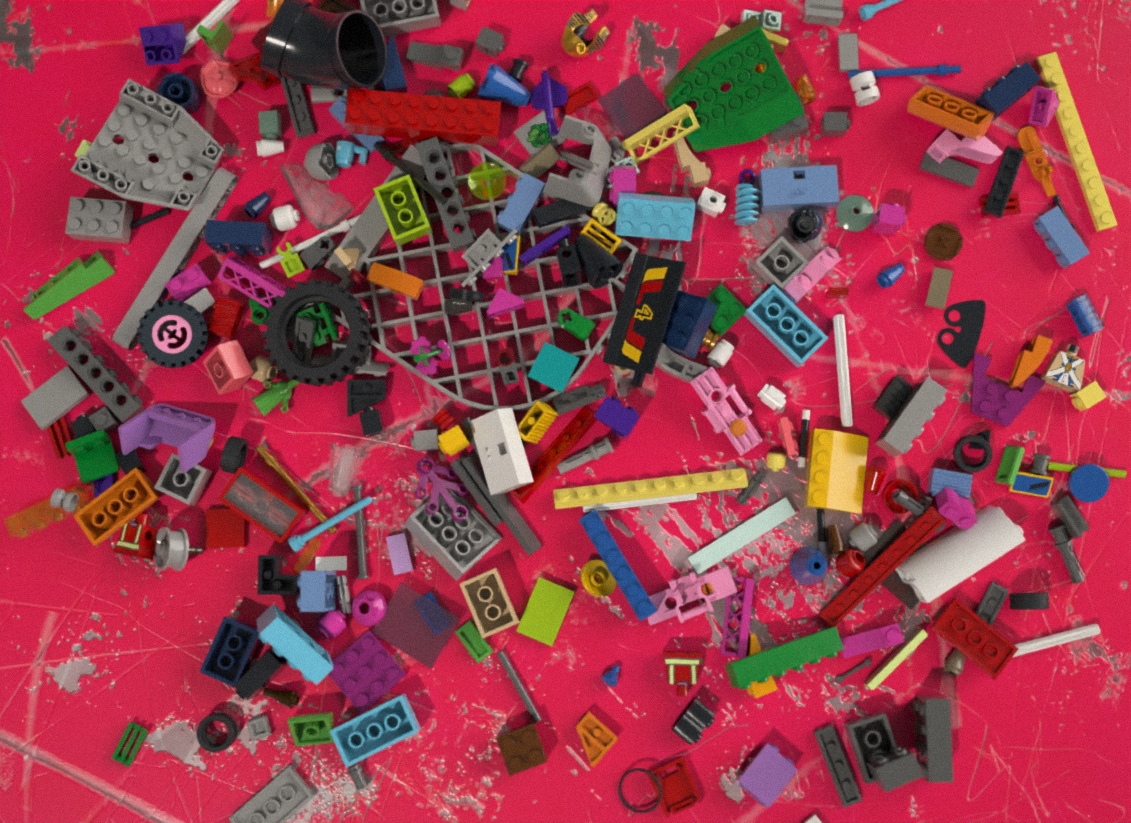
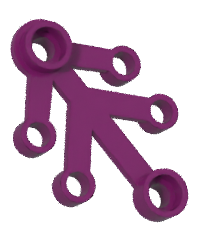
M421 458L416 464L420 480L414 492L415 497L418 499L425 498L427 495L426 484L429 478L432 482L430 501L425 508L426 512L429 515H434L438 511L437 502L440 494L451 509L453 520L457 522L463 521L468 515V510L464 505H457L447 489L456 491L459 496H465L469 490H467L464 483L449 482L455 480L458 476L453 468L437 466L431 458ZM423 465L427 466L428 470H425ZM449 472H453L454 477L450 476ZM436 474L445 475L449 481L439 479ZM460 487L464 488L465 492H462ZM418 490H422L424 495H420ZM429 506H433L435 510H430ZM456 512H459L461 514V517H458L456 515Z

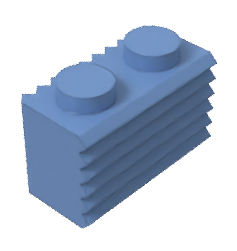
M932 468L929 471L927 492L932 493V497H935L942 489L947 487L954 490L959 497L969 498L973 475Z

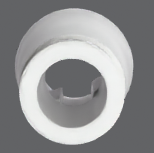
M267 139L256 141L258 156H263V158L284 152L283 141Z

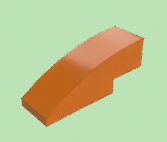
M373 262L366 277V280L416 301L425 285L424 281L375 262Z
M1041 335L1031 339L1028 351L1023 350L1018 353L1007 387L1014 388L1038 368L1048 353L1053 340Z

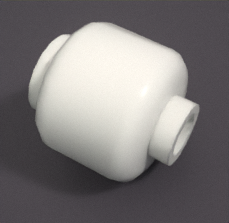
M284 205L273 209V212L270 214V220L274 228H277L279 231H286L296 228L297 221H300L298 210H294L291 205Z

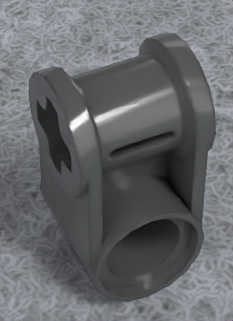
M322 236L300 254V257L311 271H315L330 259L334 250L337 249V245L330 237Z

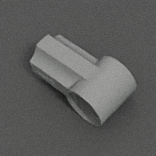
M312 86V102L335 103L341 97L336 96L340 91H344V94L341 96L347 101L348 90Z

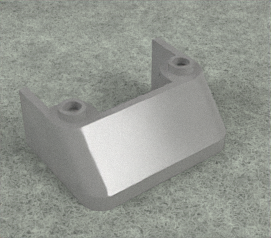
M565 115L558 135L592 146L589 161L600 165L601 169L598 170L599 174L597 175L582 169H573L568 178L549 173L543 193L587 207H595L601 198L612 149L596 125Z

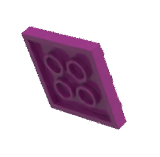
M368 630L332 661L334 668L328 673L360 714L365 712L407 675L371 630Z

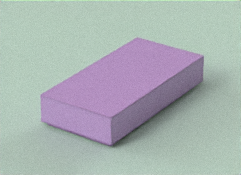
M406 533L386 537L394 575L414 571Z

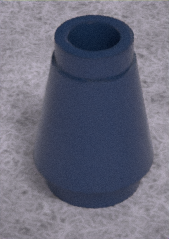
M263 192L246 202L243 209L254 219L260 216L271 201V198L267 193Z

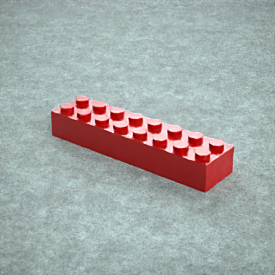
M348 89L345 127L346 132L349 134L428 140L437 137L438 141L498 146L501 102Z

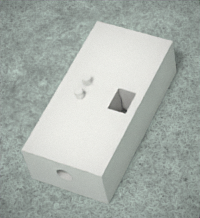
M512 408L496 409L469 421L490 495L507 493L534 482Z

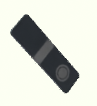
M451 287L449 297L482 303L484 293Z

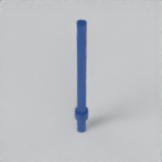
M946 64L937 65V67L848 71V78L867 71H872L874 77L932 74L945 76L946 74L960 73L961 66H946Z

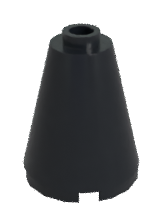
M581 235L575 240L574 245L577 257L589 284L594 289L609 284L608 280L611 277L615 279L623 269L621 261L588 235Z

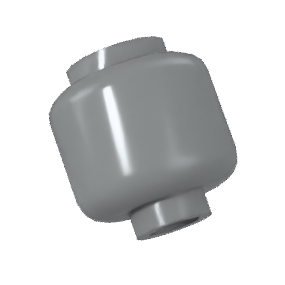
M860 523L849 531L851 539L848 541L855 550L859 548L861 551H866L877 543L879 535L870 523Z

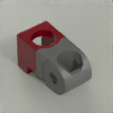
M512 347L495 351L504 385L520 382Z

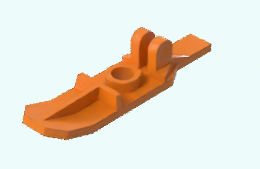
M1031 126L1020 128L1017 133L1018 142L1021 150L1025 152L1024 157L1033 178L1041 183L1047 198L1056 195L1057 193L1051 180L1053 168L1046 159L1035 128ZM1035 159H1039L1041 163L1037 164Z

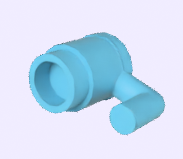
M348 141L337 142L335 156L337 166L351 167L354 153L360 154L359 164L366 165L368 155L366 147L356 146Z

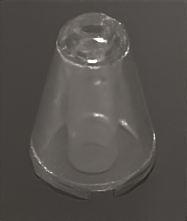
M339 442L331 443L329 491L332 492L333 496L342 498L343 495H348L368 457V451L365 452V449L350 444H345L341 447Z

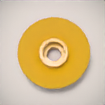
M591 560L583 566L581 581L584 588L590 594L596 597H606L614 591L616 581L603 561Z

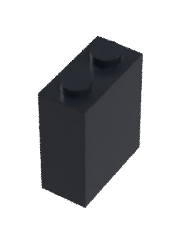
M274 650L267 651L234 685L237 689V695L242 699L246 698V700L257 697L289 665L287 663L288 660L284 656L279 657Z

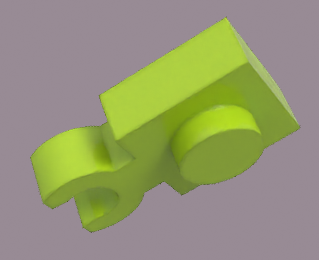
M287 242V251L283 252L280 246H278L277 252L284 257V259L280 260V263L289 278L306 269L298 253L292 255V246Z

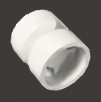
M872 71L857 74L849 80L852 91L856 92L854 97L857 106L869 105L880 99L878 87L874 86L876 81Z

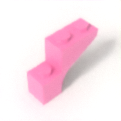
M948 129L926 151L939 164L944 159L955 155L992 164L1003 153L997 145L993 144L985 136L978 142L967 137L960 141Z
M827 246L781 292L793 304H796L841 260L838 253Z

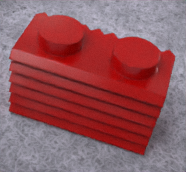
M219 296L218 300H215L213 304L214 314L207 323L208 332L214 336L234 341L245 305L240 301Z

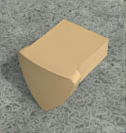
M339 246L334 250L335 254L349 271H351V268H355L360 256L358 248L342 250Z

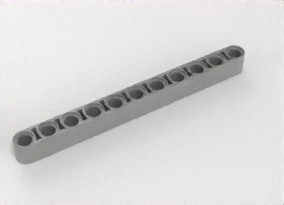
M222 167L217 169L112 337L115 343L127 350H132L137 345V338H139L137 327L140 326L139 321L141 317H144L147 309H151L153 305L162 303L169 294L165 282L168 283L169 280L171 281L172 278H175L184 270L205 236L206 221L216 219L236 187L238 176Z

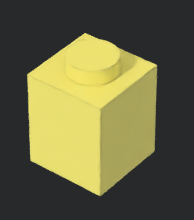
M1094 381L1083 386L1080 391L1072 393L1070 397L1072 398L1073 406L1083 411L1106 398V395L1098 383Z

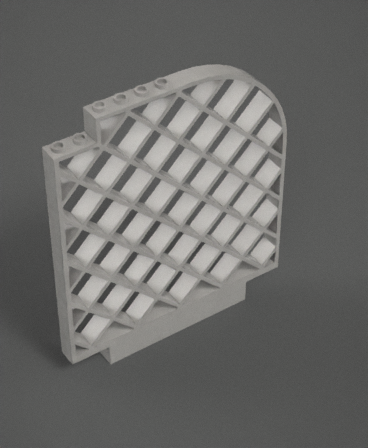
M443 142L446 153H443L445 157L447 154L452 170H450L451 177L455 176L458 185L486 180L490 202L463 207V212L467 211L468 215L492 211L495 235L500 240L502 236L509 235V232H499L495 211L505 209L508 205L506 204L507 199L494 202L489 179L511 175L518 180L524 174L481 145ZM411 144L400 160L427 182L428 179L417 148ZM474 151L481 156L484 171L460 176L455 175L452 154ZM433 157L430 162L437 163L440 158ZM486 159L499 168L488 170ZM395 166L383 184L406 176V174ZM412 180L417 195L421 191L424 212L432 229V222L442 221L440 213H429L426 191ZM543 193L539 202L549 200L554 203L563 199ZM375 194L339 246L342 250L347 248H358L360 250L359 260L354 269L361 274L366 267L369 273L373 262L382 265L400 261L401 272L407 273L405 260L432 255L436 279L424 281L423 289L438 287L443 311L415 316L412 299L406 296L410 317L382 322L378 298L396 295L397 293L385 288L377 290L376 284L370 282L371 291L353 294L359 301L373 299L377 323L372 324V329H369V332L378 331L380 344L373 339L372 342L368 343L460 404L487 412L504 408H512L513 412L530 409L536 400L532 402L526 369L532 368L535 360L524 362L520 336L549 331L551 345L555 346L552 330L562 329L558 322L551 323L546 298L575 293L578 313L584 316L579 292L593 290L594 288L589 283H584L564 289L558 288L545 291L540 267L558 264L557 256L537 258L526 266H523L520 262L518 264V271L536 268L541 292L518 297L524 299V302L542 299L547 324L518 329L515 311H512L513 331L486 336L481 311L488 310L492 301L485 303L475 302L474 305L447 310L443 285L464 282L474 270L468 263V273L441 278L437 254L453 250L450 243L435 246L433 229L432 233L429 234L431 247L403 252V247L400 245L397 246L398 253L374 257L391 233ZM450 210L448 214L452 216L456 215L458 213V210ZM583 214L576 216L575 218L577 219L564 220L541 228L538 226L532 227L531 218H529L527 222L528 228L523 229L520 237L530 236L532 247L536 246L534 235L555 232L566 225L569 228L586 226L591 217ZM593 225L590 226V227L593 228L595 231H597L599 234L603 235L604 237H606L607 239H609V240L612 241L613 243H616L613 239H611L610 237H608L606 234H604L602 231H600V230H599L598 228H596L595 226H593ZM618 235L616 236L622 240V243L613 253L627 251L630 255L623 264L620 274L615 279L610 278L608 280L609 284L604 286L608 290L612 312L586 316L592 322L613 319V321L593 350L590 349L587 338L584 341L586 350L569 353L578 358L587 357V359L569 379L564 392L579 379L595 355L601 354L605 348L603 343L607 338H610L618 312L612 286L624 292L626 285L619 280L623 281L629 272L627 268L630 264L632 265L635 253H638L637 247ZM334 252L326 263L325 268L340 278L342 281L339 283V286L349 292L355 284L346 276L351 271L348 270ZM480 270L475 276L478 279L483 278V272ZM504 274L506 289L511 293L508 274ZM475 281L472 284L473 291L477 292V286ZM326 302L328 309L332 312V319L350 330L344 313L341 311L342 318L334 314L338 307ZM477 312L481 337L453 342L449 317ZM444 318L448 343L446 344L450 347L454 376L433 380L428 376H423L421 372H418L416 368L403 360L415 356L410 350L392 353L387 349L384 330L411 325L413 338L417 340L419 335L416 323ZM516 337L521 362L516 363L517 370L522 369L528 403L514 406H499L493 375L501 373L499 367L492 368L487 343ZM483 344L487 369L459 374L455 349ZM436 345L430 346L431 352L436 351ZM489 376L494 406L483 405L464 399L461 381ZM456 382L458 396L441 385ZM554 391L538 399V401L547 403L562 393Z

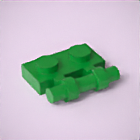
M326 302L318 304L321 311L319 313L316 306L296 313L297 317L303 316L317 321L313 348L330 342L327 334H330L332 341L340 338L337 332L338 327L334 325L331 317L332 312L328 309ZM321 318H324V321H325L326 326H327L326 329H325L324 326H323V323H322V321H321Z

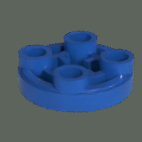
M1081 463L1072 470L1066 485L1076 499L1090 503L1100 500L1107 493L1109 477L1100 466L1092 463Z

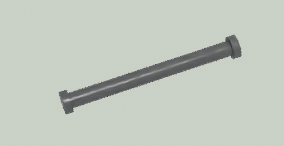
M363 486L351 487V491L354 492V504L362 500L361 490H363ZM363 509L355 512L359 575L357 577L358 579H369L366 566Z

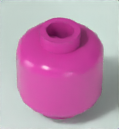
M334 610L326 611L317 621V630L327 639L329 637L336 638L346 628L344 621L346 617L340 610L336 612Z

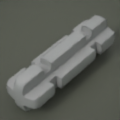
M338 576L335 578L336 585H338L339 603L342 605L340 606L341 612L343 614L351 613L352 606L349 604L351 601L349 589L346 586L347 578L346 576Z

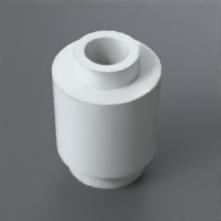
M723 339L721 342H717L707 356L709 359L708 363L716 369L718 367L723 368L732 356L734 347Z
M767 383L757 395L763 403L774 411L777 408L780 410L787 402L784 399L786 397L785 394L773 385L769 386Z

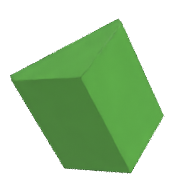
M333 711L294 715L288 718V724L296 747L334 743L330 730L334 728Z

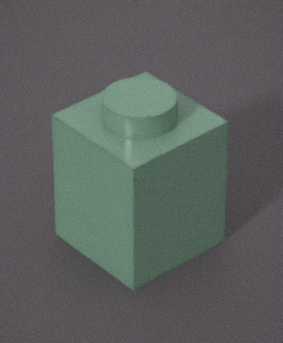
M277 110L258 112L259 132L263 139L277 140V138H282V121Z

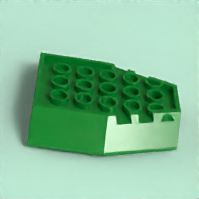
M755 16L704 44L663 88L672 110L677 109L683 104L697 103V108L693 113L700 127L686 135L695 153L756 141L805 114L791 83ZM759 64L765 65V70L762 73L755 72V68ZM725 83L731 84V89L728 92L721 91V87ZM690 116L684 119L682 128L687 129L693 125Z

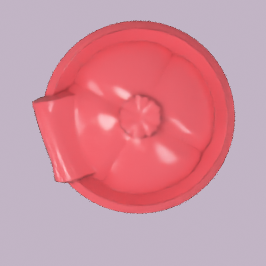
M212 59L200 69V86L207 95L214 98H222L230 95L236 89L238 82L228 68L229 62Z

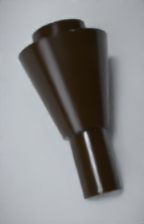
M265 688L263 691L264 696L274 698L290 709L297 706L300 701L298 690L276 691Z

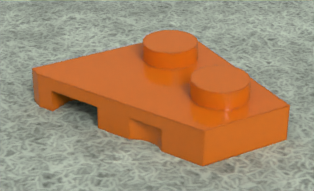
M589 711L576 725L590 764L594 768L619 738Z

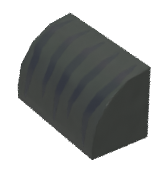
M896 375L871 408L891 421L912 392L911 385L902 377Z

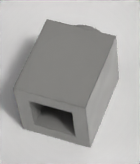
M437 429L413 431L414 436L411 437V446L415 448L416 452L440 450L437 444L439 442V431Z

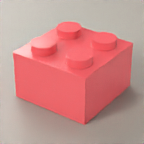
M237 340L217 345L203 361L219 395L239 390L254 374L252 366L245 357L244 350Z

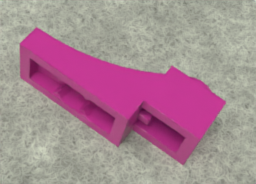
M896 622L840 638L844 650H841L844 659L904 642L899 624Z

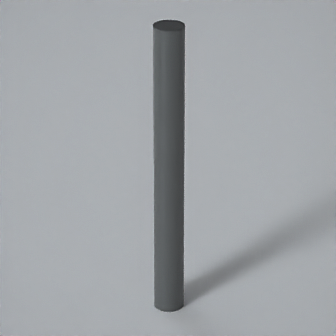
M503 650L497 653L500 662L534 722H539L542 718Z

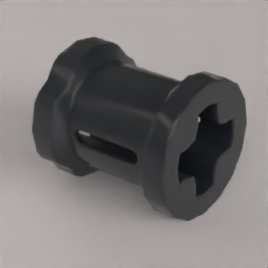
M514 58V65L508 74L519 83H522V76L525 69H528L529 64L524 60Z

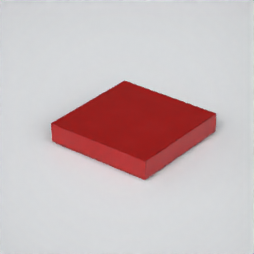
M206 509V548L246 547V519L232 509Z

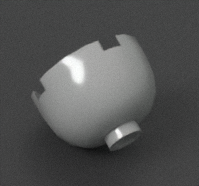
M327 142L315 144L308 149L304 160V167L314 179L328 181L337 178L339 166L335 164V148Z

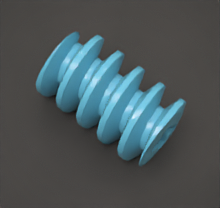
M751 184L737 185L736 189L738 191L735 195L737 197L735 200L737 205L735 211L737 213L734 216L736 219L734 224L739 226L752 225L758 222V219L753 218V216L758 215L759 212L753 209L759 207V204L754 203V201L759 200V197L754 196V194L759 193L760 190Z

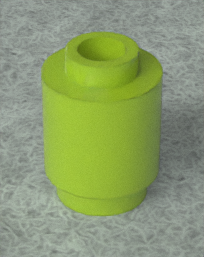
M467 73L461 74L448 85L449 90L447 92L450 97L463 98L473 90L475 82Z

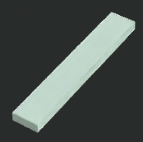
M785 497L687 559L698 575L792 517L796 512Z

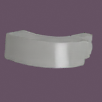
M664 343L661 344L655 367L665 373L689 383L708 369L706 366L674 353Z

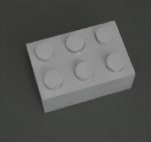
M70 197L65 234L78 240L129 244L130 223L133 219L134 207L126 201Z

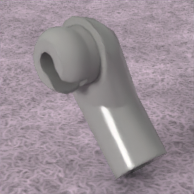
M615 136L609 141L614 148L613 155H611L613 163L623 160L626 152L618 137Z

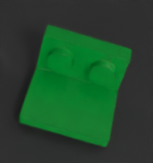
M103 429L65 443L67 451L75 458L83 484L120 471L118 460L114 455L116 453L111 437Z

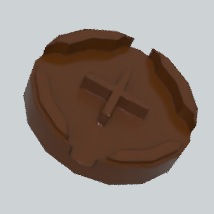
M941 223L928 230L923 244L925 251L931 258L944 262L953 259L959 254L962 249L963 239L957 228L950 224Z

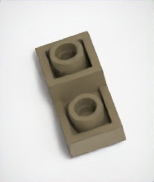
M546 143L535 156L530 155L518 169L523 174L526 173L537 179L560 159V156L550 143Z
M934 267L925 306L944 310L953 271Z

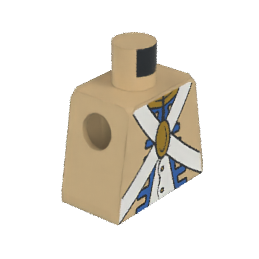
M1067 344L1065 352H1055L1039 379L1071 393L1080 391L1085 360L1076 357L1079 347Z

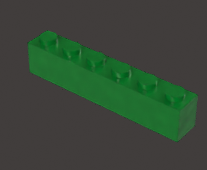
M829 627L724 664L732 688L739 687L740 690L751 687L752 682L757 681L759 684L768 681L769 676L775 675V677L785 675L788 669L792 668L795 671L804 668L803 664L809 662L812 665L821 662V657L826 656L827 659L838 655V651L844 650L837 627Z

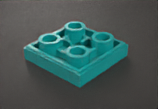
M544 342L528 377L563 394L579 358Z

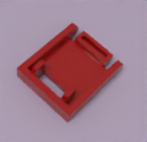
M683 756L650 770L661 785L662 798L659 803L666 818L670 816L667 810L668 807L671 808L674 815L694 806L695 803L692 796H696V800L699 803L702 802ZM676 765L677 772L660 779L659 772ZM647 774L658 798L659 788L651 775Z

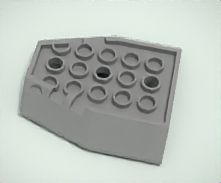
M128 79L119 93L120 100L85 156H79L71 172L127 200L189 211L196 204L214 175L224 148L180 105ZM116 137H121L124 139V142L118 145L113 140ZM154 155L159 158V161L151 163L148 158ZM185 174H191L193 175L194 179L192 181H186L184 180L183 176Z

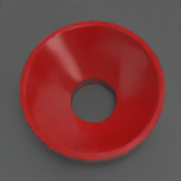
M894 479L884 487L882 501L889 511L896 514H904L909 510L891 498V492L894 489H900L917 501V490L914 484L908 480Z

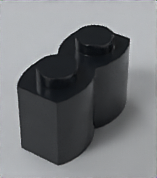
M695 697L675 721L671 730L689 745L693 742L696 744L703 736L702 730L705 727L709 728L713 724L715 713Z

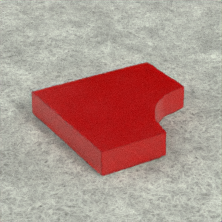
M262 52L228 64V68L237 82H253L259 85L263 91L280 85L279 78L260 69Z

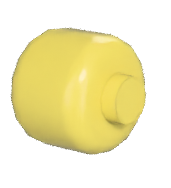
M769 452L767 454L766 466L771 468L772 471L778 472L779 469H783L786 466V455L782 452Z

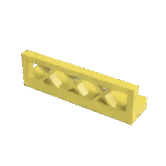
M683 104L621 142L624 150L630 152L634 162L638 165L698 129L700 125L692 108ZM690 116L693 125L687 129L682 128L684 119ZM669 128H677L674 137H666ZM660 137L659 146L656 148L650 147L652 139ZM640 146L645 147L644 154L638 158L634 150Z

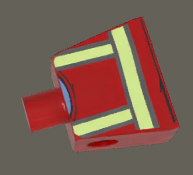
M139 513L136 524L127 523L123 526L114 548V553L153 560L157 529L148 527L150 515Z
M662 651L668 684H676V696H688V684H697L701 652Z

